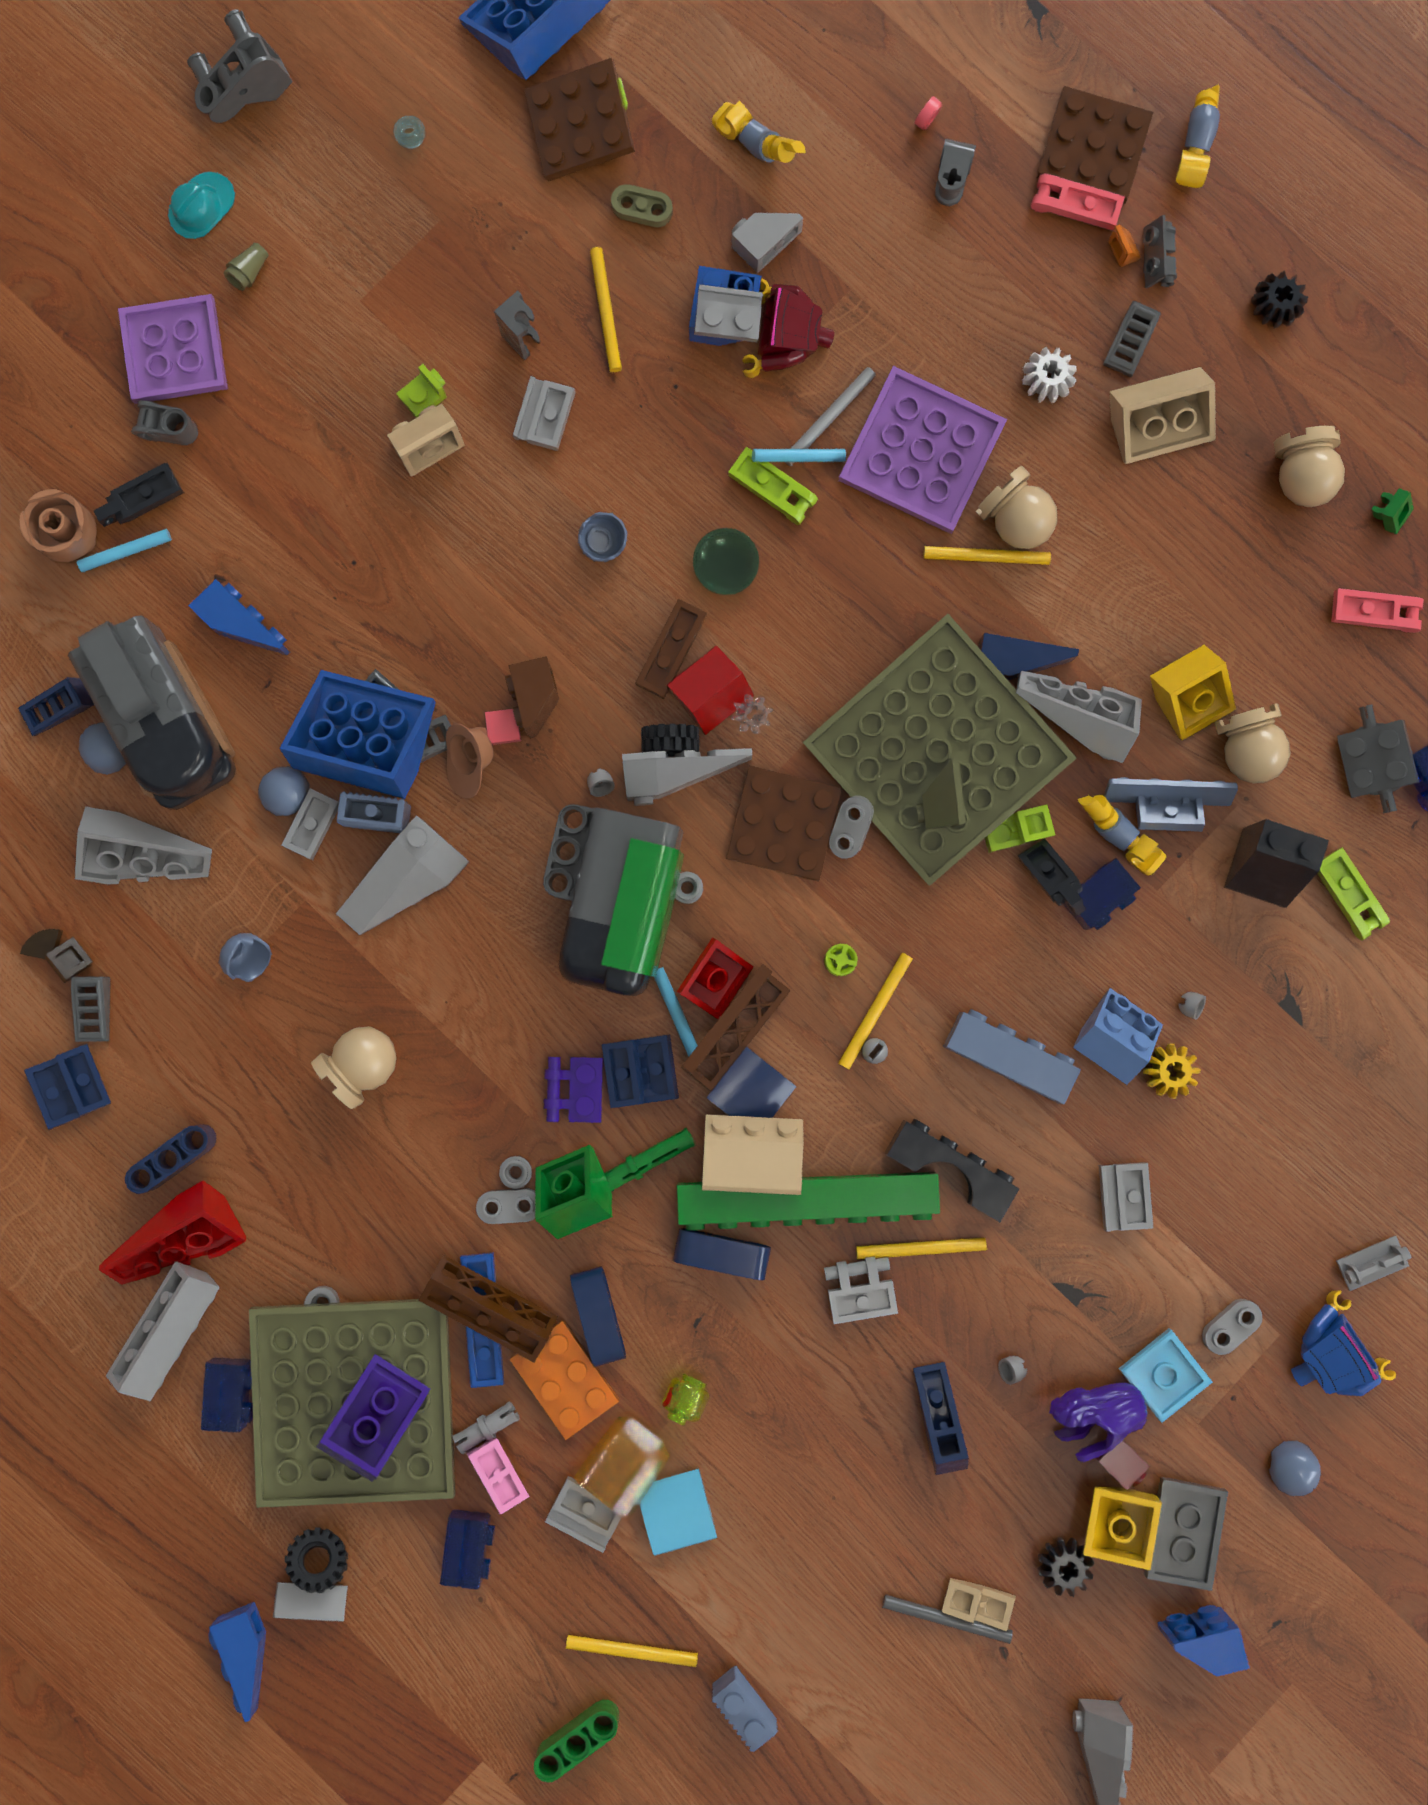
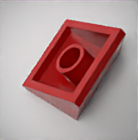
M717 645L666 685L704 735L708 734L754 697L743 672Z
M712 937L680 985L677 993L719 1020L754 966Z

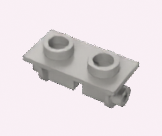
M1393 1236L1336 1260L1348 1290L1352 1291L1409 1267L1407 1260L1411 1259V1254L1406 1247L1401 1248L1397 1237Z

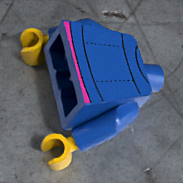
M1331 1291L1326 1298L1328 1305H1324L1314 1316L1302 1337L1301 1355L1305 1362L1292 1368L1291 1371L1301 1387L1317 1380L1327 1394L1337 1393L1338 1395L1361 1397L1381 1383V1378L1393 1380L1396 1377V1372L1393 1370H1386L1384 1372V1367L1390 1364L1391 1361L1384 1358H1376L1374 1360L1345 1315L1341 1314L1338 1316V1310H1347L1351 1307V1300L1346 1299L1341 1305H1338L1337 1297L1342 1291Z

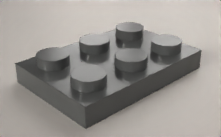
M1160 1476L1157 1496L1162 1502L1151 1570L1145 1569L1144 1576L1151 1580L1212 1591L1228 1491L1224 1488Z

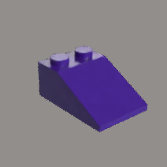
M375 1354L316 1447L373 1482L380 1474L431 1388Z

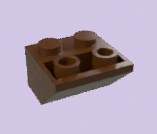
M547 656L508 665L511 675L505 676L509 694L512 695L513 701L517 700L518 706L513 707L516 724L519 726L520 731H526L530 739L537 737L559 701L553 670Z

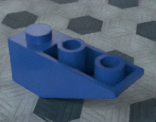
M215 579L188 605L211 629L221 636L284 655L290 653L283 645L287 640L274 627L270 630L266 629L260 623L264 617L251 604L245 608L238 601L242 595L229 582L223 586Z
M255 1602L218 1616L209 1627L210 1644L214 1650H218L222 1661V1675L231 1684L234 1692V1707L238 1713H242L245 1722L250 1721L258 1709L266 1630Z

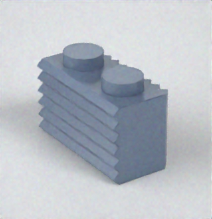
M343 791L340 794L337 823L344 827L401 833L409 824L411 806L403 798L399 800L396 797L394 799L377 795L373 797L370 794L367 796L364 793L360 795Z
M737 1666L732 1667L713 1683L712 1702L716 1703V1708H720L721 1713L725 1714V1719H729V1724L733 1725V1730H737V1735H741V1740L745 1741V1746H749L750 1751L755 1752L778 1732L777 1718Z

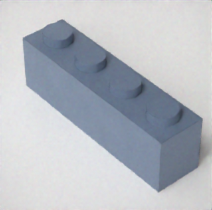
M970 1009L968 1014L959 1012L943 1045L944 1048L1058 1104L1065 1105L1081 1069L1073 1066L1074 1059L1059 1052L1056 1053V1056H1053L1044 1051L1046 1047L1044 1044L1031 1038L1024 1042L1015 1037V1030L999 1023L996 1028L985 1023L988 1017Z

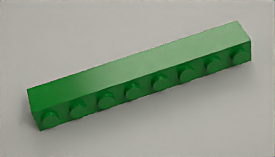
M936 1172L802 1177L801 1195L702 1190V1182L677 1183L678 1224L685 1225L686 1230L705 1229V1224L718 1223L719 1229H732L738 1227L737 1222H750L751 1227H769L770 1221L782 1220L783 1226L802 1225V1220L815 1219V1224L819 1225L834 1224L835 1218H848V1223L867 1222V1217L880 1216V1221L882 1222L900 1221V1215H912L913 1220H931L932 1214H940L939 1177Z

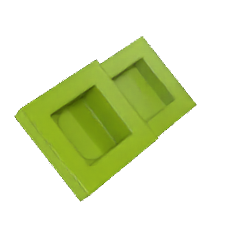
M1048 805L1013 813L985 838L988 853L1055 836Z

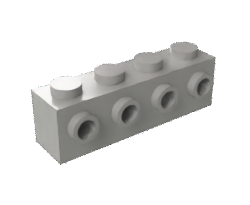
M175 1261L106 1374V1377L118 1393L147 1401L152 1400L220 1288L207 1272Z

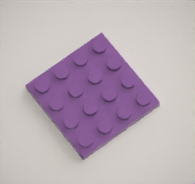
M893 366L838 481L952 534L1007 419Z

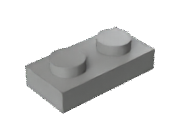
M310 788L281 846L313 860L338 811L339 802Z

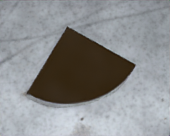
M46 929L35 933L24 943L20 954L45 960V955L59 946L63 930Z

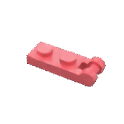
M1041 174L1037 182L1038 193L1033 196L1031 208L1037 212H1051L1113 231L1117 225L1125 196L1050 174ZM1053 191L1060 193L1059 198L1050 197V193Z
M1338 588L1334 591L1331 622L1416 633L1421 631L1422 621L1419 620V611L1423 609L1424 599ZM1400 608L1406 610L1405 618L1400 617Z

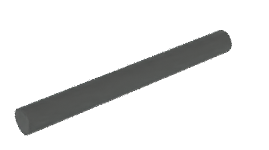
M884 1595L882 1608L1001 1642L1011 1643L1013 1631L1010 1629L1004 1631L978 1621L971 1623L942 1613V1610Z

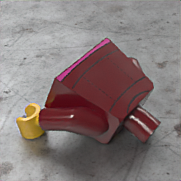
M761 279L760 290H764L761 304H764L758 355H761L762 358L758 360L751 354L744 356L742 360L744 364L755 363L753 369L743 371L744 375L748 378L756 377L760 369H763L764 372L801 364L806 358L816 352L818 346L828 349L834 340V330L821 326V307L814 304L799 286L773 284L772 287H769L768 282Z

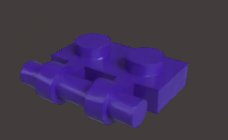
M548 1057V1069L544 1070V1079H547V1098L544 1099L543 1106L544 1109H547L546 1121L559 1122L560 1109H569V1122L601 1123L603 1058L570 1057V1070H561V1057ZM560 1080H570L569 1099H560Z

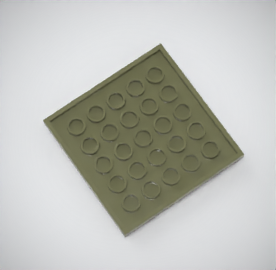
M946 614L803 741L805 746L850 797L863 796L871 802L874 809L872 822L929 886L1077 759L1027 701L1016 693V689L949 614ZM959 757L966 824L926 829L925 822H918L917 804L923 803V794L952 758Z
M419 1299L251 1307L249 1309L256 1508L454 1499L455 1472L448 1316L418 1301ZM376 1354L431 1389L380 1474L371 1482L316 1446L367 1365Z

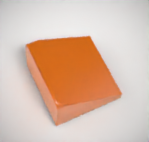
M1120 224L1115 226L1108 242L1119 266L1124 267L1138 261L1141 255L1131 233Z

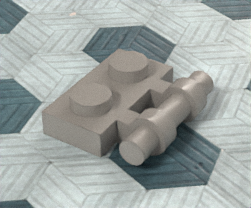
M875 1256L867 1257L865 1261L849 1264L846 1261L836 1262V1266L824 1268L826 1281L839 1279L840 1288L828 1290L834 1324L898 1314L892 1279L879 1281L878 1272L890 1270L888 1257L875 1259ZM868 1274L869 1283L850 1286L849 1277Z

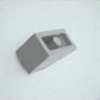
M754 213L747 220L745 218L741 219L733 228L732 248L758 273L802 232L803 217L798 213Z

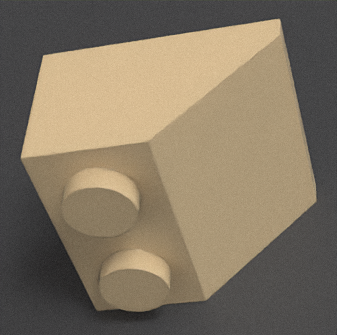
M443 404L437 407L429 406L421 411L419 417L409 423L407 421L399 423L387 435L411 477L465 446L455 421Z

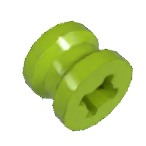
M841 943L831 947L826 952L824 958L826 969L835 976L850 974L854 971L858 961L855 950L851 946Z

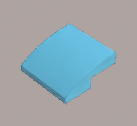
M699 1469L636 1486L646 1531L654 1556L718 1538Z

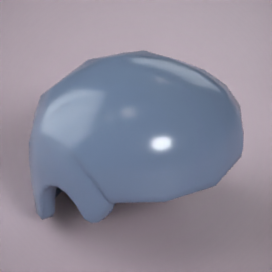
M594 513L583 522L579 529L578 544L583 554L594 562L613 560L625 549L627 530L623 521L613 513Z
M104 722L90 725L81 734L79 740L80 756L85 764L94 772L108 775L120 771L126 764Z
M291 766L277 767L263 776L260 781L258 796L267 811L276 816H290L300 809L310 789V785L303 772L293 769Z
M239 933L232 936L223 945L218 963L223 972L233 980L239 978L245 982H250L261 975L267 968L272 952L270 946L258 936L252 933Z
M1284 1441L1272 1450L1269 1473L1279 1491L1289 1496H1305L1317 1488L1321 1477V1468L1316 1455L1308 1445L1299 1441Z

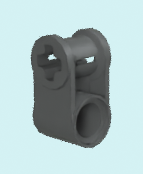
M945 139L935 188V196L940 204L953 206L961 200L967 175L970 173L976 145Z
M138 401L137 407L140 410L136 426H133L131 430L133 435L149 441H163L179 445H189L196 440L198 427L182 409L159 405L150 401ZM184 422L183 427L179 431H175L176 425Z

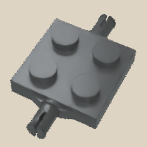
M1373 705L1360 707L1363 726L1354 732L1337 736L1351 798L1368 794L1380 795L1383 814L1397 811L1393 792L1402 786L1419 783L1405 720L1386 724L1376 723Z

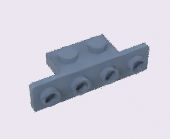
M1121 777L1109 779L1104 797L1109 802L1135 803L1138 829L1202 832L1205 826L1203 805L1230 806L1238 791L1237 783L1224 781H1171L1157 778L1143 780Z

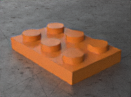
M564 1319L553 1327L547 1343L535 1362L517 1353L509 1359L565 1440L602 1415L620 1400L600 1370L593 1366L591 1357Z

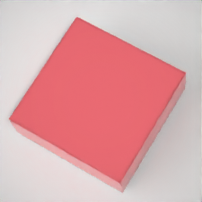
M513 709L485 712L487 735L492 745L521 741L520 728L516 724Z

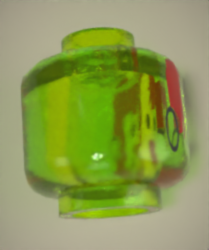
M684 1373L682 1377L672 1378L662 1399V1406L669 1411L667 1418L682 1426H685L687 1420L690 1422L699 1421L710 1397L708 1391L705 1390L707 1384Z

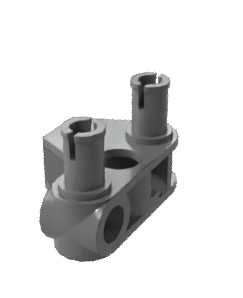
M237 9L230 11L224 18L236 42L215 66L211 68L206 55L201 52L192 54L187 60V64L198 81L195 90L196 106L201 112L208 114L211 121L215 123H222L232 119L245 104L277 100L293 82L277 52L260 34L252 32L243 12ZM234 61L239 62V65L230 71L227 64Z

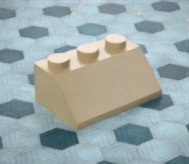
M1201 367L1110 391L1111 422L1125 464L1216 440L1215 382Z
M706 1115L702 1190L801 1195L803 1119Z

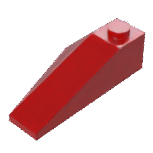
M202 1180L173 1198L99 1265V1271L123 1285L160 1273L161 1268L174 1265L175 1261L188 1266L191 1265V1259L207 1255L209 1259L221 1256L246 1242V1235L226 1197Z

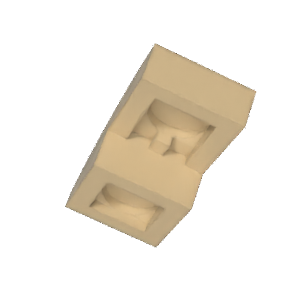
M951 1578L942 1613L971 1623L978 1621L1007 1631L1016 1596L983 1585Z

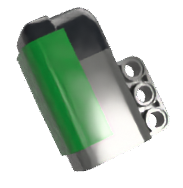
M576 804L567 805L560 811L545 870L543 886L549 895L572 902L559 956V971L564 979L574 984L624 996H637L647 989L650 976L656 977L684 859V854L680 851L684 832L679 826L608 809L589 808ZM575 812L581 813L583 817L581 825L575 829L569 828L567 825L568 817ZM565 844H573L575 847V854L570 860H562L560 857L561 847ZM559 875H565L568 880V885L562 892H556L552 886L554 878Z

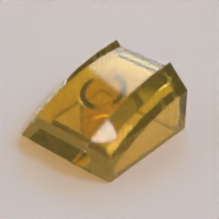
M618 1417L593 1448L574 1478L581 1487L608 1506L611 1511L628 1517L633 1515L669 1460L670 1455L664 1442L632 1417Z

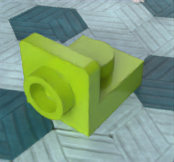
M424 364L418 367L420 374L396 393L415 418L419 417V414L425 408L437 406L447 398L443 389L446 383L441 375L434 368L429 371Z

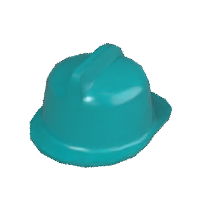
M205 172L198 174L188 183L177 187L171 196L168 213L170 224L176 233L190 239H197L209 233L234 204L235 192L232 183L220 173Z

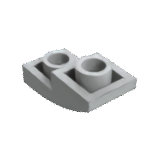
M277 1582L273 1618L344 1621L348 1586L335 1585L334 1588L331 1590L328 1588L323 1593H308L303 1589L301 1590L294 1583Z

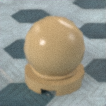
M1335 426L1305 428L1306 435L1291 438L1290 433H1287L1274 441L1276 458L1285 459L1280 467L1279 482L1284 495L1294 504L1309 508L1326 504L1336 496L1344 484L1345 468L1340 455L1333 450L1341 444L1339 430L1335 431Z
M1023 466L1018 467L1010 474L1012 478L1002 489L997 486L978 506L979 509L975 512L984 521L989 517H995L996 531L1004 542L1014 548L1030 549L1039 547L1049 540L1057 525V506L1046 491L1040 487L1027 485V480L1031 474Z
M1279 704L1271 705V712L1265 713L1264 707L1231 716V719H1229L1230 724L1224 725L1223 720L1214 722L1217 734L1226 733L1228 737L1224 747L1225 761L1230 771L1240 780L1253 784L1266 783L1278 777L1287 767L1291 755L1290 742L1285 732L1274 724L1275 719L1282 716Z
M359 1027L344 1033L334 1045L332 1056L320 1053L311 1064L321 1080L327 1076L337 1087L332 1093L347 1107L355 1109L365 1100L362 1091L374 1090L386 1083L395 1070L397 1056L394 1044L386 1034L373 1027Z

